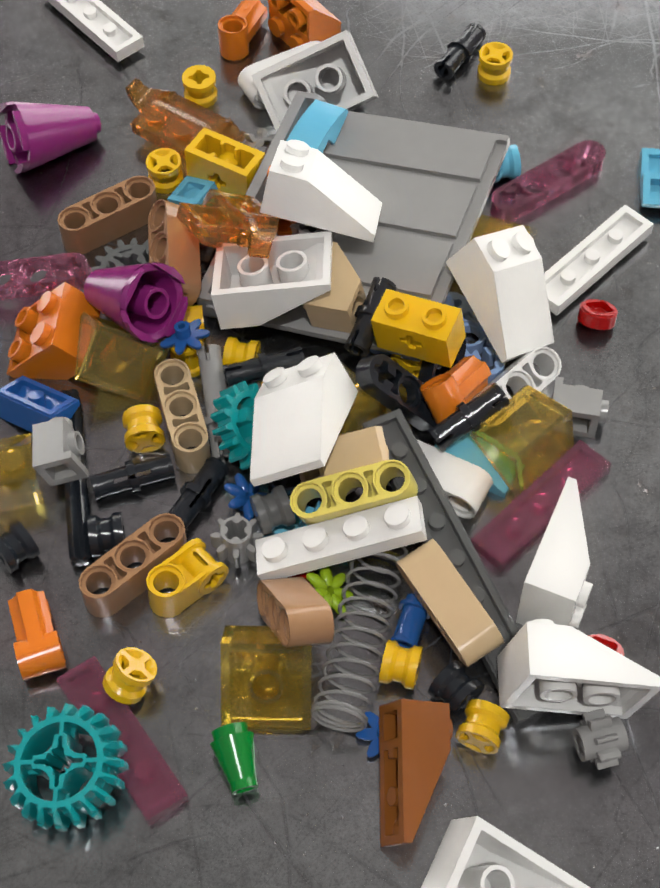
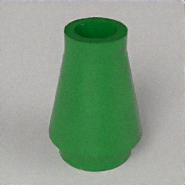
M246 722L230 723L211 732L213 742L210 743V747L230 785L231 793L233 795L242 794L258 788L254 732L248 730Z

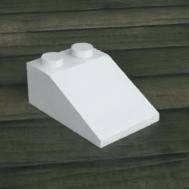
M347 30L251 75L276 132L297 91L318 94L327 103L345 108L348 111L378 98L353 37Z
M280 140L269 169L260 213L374 242L382 202L318 149L311 148L307 143L300 140Z
M524 225L475 237L446 261L448 268L502 363L524 356L539 347H548L554 343L542 257Z
M325 231L217 242L211 298L220 329L260 326L330 291L332 232Z
M335 352L322 357L317 355L310 356L300 364L287 369L277 367L264 376L263 383L254 398L250 482L254 487L325 466L358 393L356 386Z
M569 476L524 581L516 617V623L522 625L534 619H549L554 624L572 626L578 629L593 587L592 583L586 581L590 560L577 479Z
M534 619L526 622L497 656L499 705L501 708L582 715L583 713L603 708L606 716L610 715L611 718L628 719L660 691V676L576 628L557 625L549 619Z
M479 816L450 821L421 888H590Z

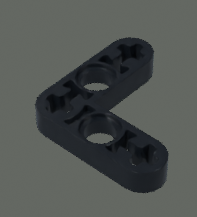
M465 339L462 343V346L457 354V357L452 367L456 365L465 356ZM384 354L365 357L358 362L355 372L356 380L359 387L365 393L391 411L400 408L406 421L418 430L427 431L429 428L437 425L419 389L422 384L435 377L436 369L440 374H443L451 368L422 360L417 378ZM400 384H402L406 389V403H404L400 397Z

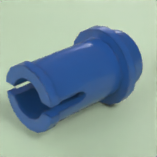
M409 593L405 599L399 602L401 613L394 634L391 637V640L397 641L400 647L411 648L414 645L418 646L425 620L430 618L415 594Z

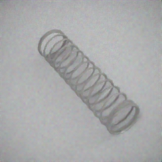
M401 547L404 550V554L397 557L384 552L374 554V556L397 562L408 555V550L405 547ZM361 558L357 560L364 566L355 569L353 568L355 560L349 561L351 570L346 574L345 581L347 585L342 589L343 600L338 604L340 615L334 619V627L336 628L334 636L339 633L349 642L335 644L333 637L332 645L326 650V657L329 661L322 665L324 677L318 681L320 693L314 697V704L311 709V716L319 724L332 730L351 733L362 731L367 727L368 717L362 710L372 707V703L363 694H370L376 691L375 685L367 679H372L379 675V670L371 663H377L383 658L382 653L376 648L383 647L387 643L386 638L381 633L390 629V623L385 618L394 614V609L389 603L398 598L397 593L392 588H396L401 584V579L397 576L400 573L399 570L390 571L382 567L371 566ZM369 569L382 574H390L397 579V583L385 585L369 581L361 577L356 571ZM353 573L361 581L350 583V576ZM367 584L377 588H384L393 593V598L383 600L366 596L352 586ZM350 588L358 596L346 598L347 589ZM363 599L381 603L390 609V613L374 614L354 606L349 601ZM346 602L355 611L343 613L342 606ZM357 614L374 617L383 621L386 624V628H367L350 621L346 615ZM343 618L352 626L339 628L338 621ZM359 630L372 633L380 637L383 643H363L347 636L342 631ZM350 645L366 648L377 653L379 658L371 660L350 655L338 646ZM335 648L346 657L331 659L330 651ZM347 661L363 664L372 668L375 674H357L340 667L335 662ZM331 663V665L343 673L327 675L326 667ZM343 677L359 680L370 685L371 690L352 689L335 682L331 678ZM327 679L340 689L324 691L322 683ZM328 694L351 695L366 701L368 705H350L340 702ZM322 695L328 699V700L318 701V699H319ZM323 708L350 713L361 719L362 722H350L336 718L325 712ZM318 709V711L322 713L325 717L320 715L316 710Z

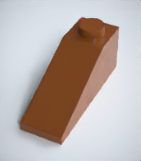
M399 699L379 706L381 847L411 844L415 838L451 750L453 723L450 719L449 703Z

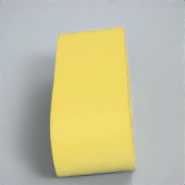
M395 459L385 460L300 483L293 489L290 495V506L292 511L308 526L417 496L418 485L403 462ZM395 477L405 478L404 484L399 490L386 491V486L391 479ZM356 487L363 488V493L358 500L346 502V495L351 489ZM322 498L321 505L316 511L305 513L306 505L310 500Z

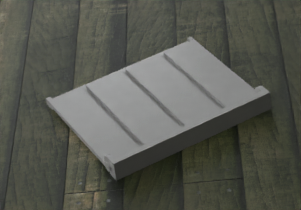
M297 91L221 242L280 236L276 232L267 229L265 224L266 214L260 213L267 182V171L272 164L280 140H287L307 108L316 99L327 103L322 96L315 93ZM348 112L335 144L327 142L323 154L382 202L374 242L339 233L335 234L338 245L361 279L366 297L373 278L379 277L381 282L382 277L396 285L397 292L444 304L454 281V276L448 268L446 261L471 240L510 146L508 135L359 112ZM214 255L201 281V291L196 303L197 305H202L203 316L217 318L211 298L215 264ZM303 305L261 325L340 343H346L350 333L311 326ZM374 337L370 349L400 355L403 359L420 362V359L378 348Z

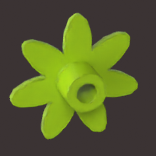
M329 566L320 569V576L315 573H307V580L328 602L330 607H333L339 614L338 604L343 600V588L340 587L345 582V573H339L333 577ZM347 589L346 598L354 596L353 593ZM345 604L342 606L343 613L346 612Z

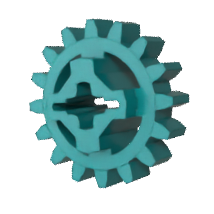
M246 381L221 390L219 392L221 397L213 400V405L218 411L210 414V418L218 424V428L212 430L213 435L221 436L220 451L228 449L230 451L228 461L233 463L239 460L242 470L250 468L254 398L259 391L257 383L248 385Z

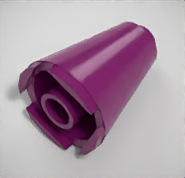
M15 101L0 104V115H5V125H0L1 143L9 165L17 164L18 166L14 170L16 174L31 171L96 141L97 133L101 132L100 118L88 106Z
M159 262L97 269L89 274L84 284V295L90 305L134 338L150 343L159 342L157 341L164 336L170 337L174 334V325L184 320L188 307V297L183 296L182 284H185L183 277L174 267Z

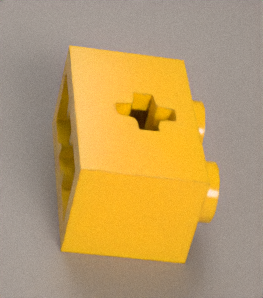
M205 127L184 150L187 176L214 181L219 193L244 198L265 156V153Z
M390 289L385 290L371 319L378 348L449 368L452 367L466 337L461 308Z

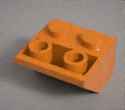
M267 0L269 3V29L274 36L281 38L290 49L310 41L322 42L341 32V21L317 0Z
M67 282L62 283L52 291L45 292L34 304L22 308L15 319L17 330L15 339L8 350L10 361L7 375L13 378L25 376L31 379L68 380L89 367L92 360L100 311L87 302L82 291Z

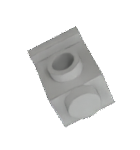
M556 376L551 397L547 431L595 438L598 423L606 424L609 401L602 400L603 390L589 388L584 385L573 386L563 384L564 377Z
M54 417L49 421L32 425V467L50 486L89 477L88 469L81 462V455L85 452L84 441L80 432L73 430L72 420L66 417Z

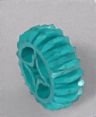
M65 703L61 713L55 707L47 706L46 719L42 720L37 715H31L33 728L29 731L23 728L17 729L22 741L19 745L7 746L8 751L15 756L14 760L2 764L4 770L12 775L3 782L5 788L14 793L9 800L14 807L22 808V817L30 822L36 820L37 825L43 829H50L54 824L55 829L60 832H67L71 822L79 829L85 828L87 814L96 820L102 819V811L99 807L103 803L109 806L116 805L115 798L110 795L113 788L118 790L126 788L125 782L117 777V774L130 770L129 764L120 758L128 752L126 744L122 741H117L121 736V732L115 725H109L110 720L103 713L94 714V710L89 706L82 705L77 710L73 704ZM79 734L92 737L96 746L97 757L91 758L86 753H82L83 746L79 743ZM69 760H72L74 762L71 763L69 769L64 767L66 772H64L63 774L58 772L62 770V767L64 765L68 766L67 762ZM37 776H43L49 780V789L53 791L52 801L42 798L37 786ZM90 780V781L87 783V785L80 791L81 786H82L86 781Z

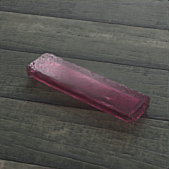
M579 440L471 538L475 550L502 572L546 531L568 476L577 479L579 498H581L610 471L611 463L582 440Z
M93 656L56 678V681L69 703L73 704L77 710L82 705L89 706L94 710V714L103 713L109 718V725H115L120 730L121 736L117 741H122L126 744L128 750L120 758L129 764L130 770L117 774V777L125 782V789L150 826L189 800L188 794L129 706L115 701L105 692L102 683L106 672L96 657Z

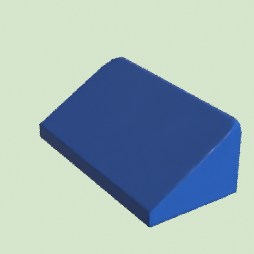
M21 376L0 388V418L32 432V425L49 421L54 417L71 419L80 406L78 399L25 376Z

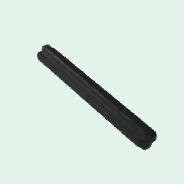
M76 389L62 390L60 392L80 401V406L70 420L73 422V430L79 431L83 438L79 392ZM84 452V454L81 455V462L86 467ZM87 478L64 483L69 559L72 566L75 567L88 566L93 562L87 529V516H90Z

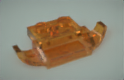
M137 78L125 88L129 99L141 112L131 122L132 132L162 148L175 150L183 159H185V148L203 127L240 143L245 140L244 133L246 132L242 130L240 132L238 126L230 118L227 119L178 95L175 91L149 88Z
M211 189L207 192L202 205L179 202L177 218L188 228L189 232L199 239L201 244L216 248L222 247L223 243L237 244L239 247H247V254L250 257L269 258L273 240L277 236L279 222L278 217L260 213L262 203L255 197L225 193L217 189Z

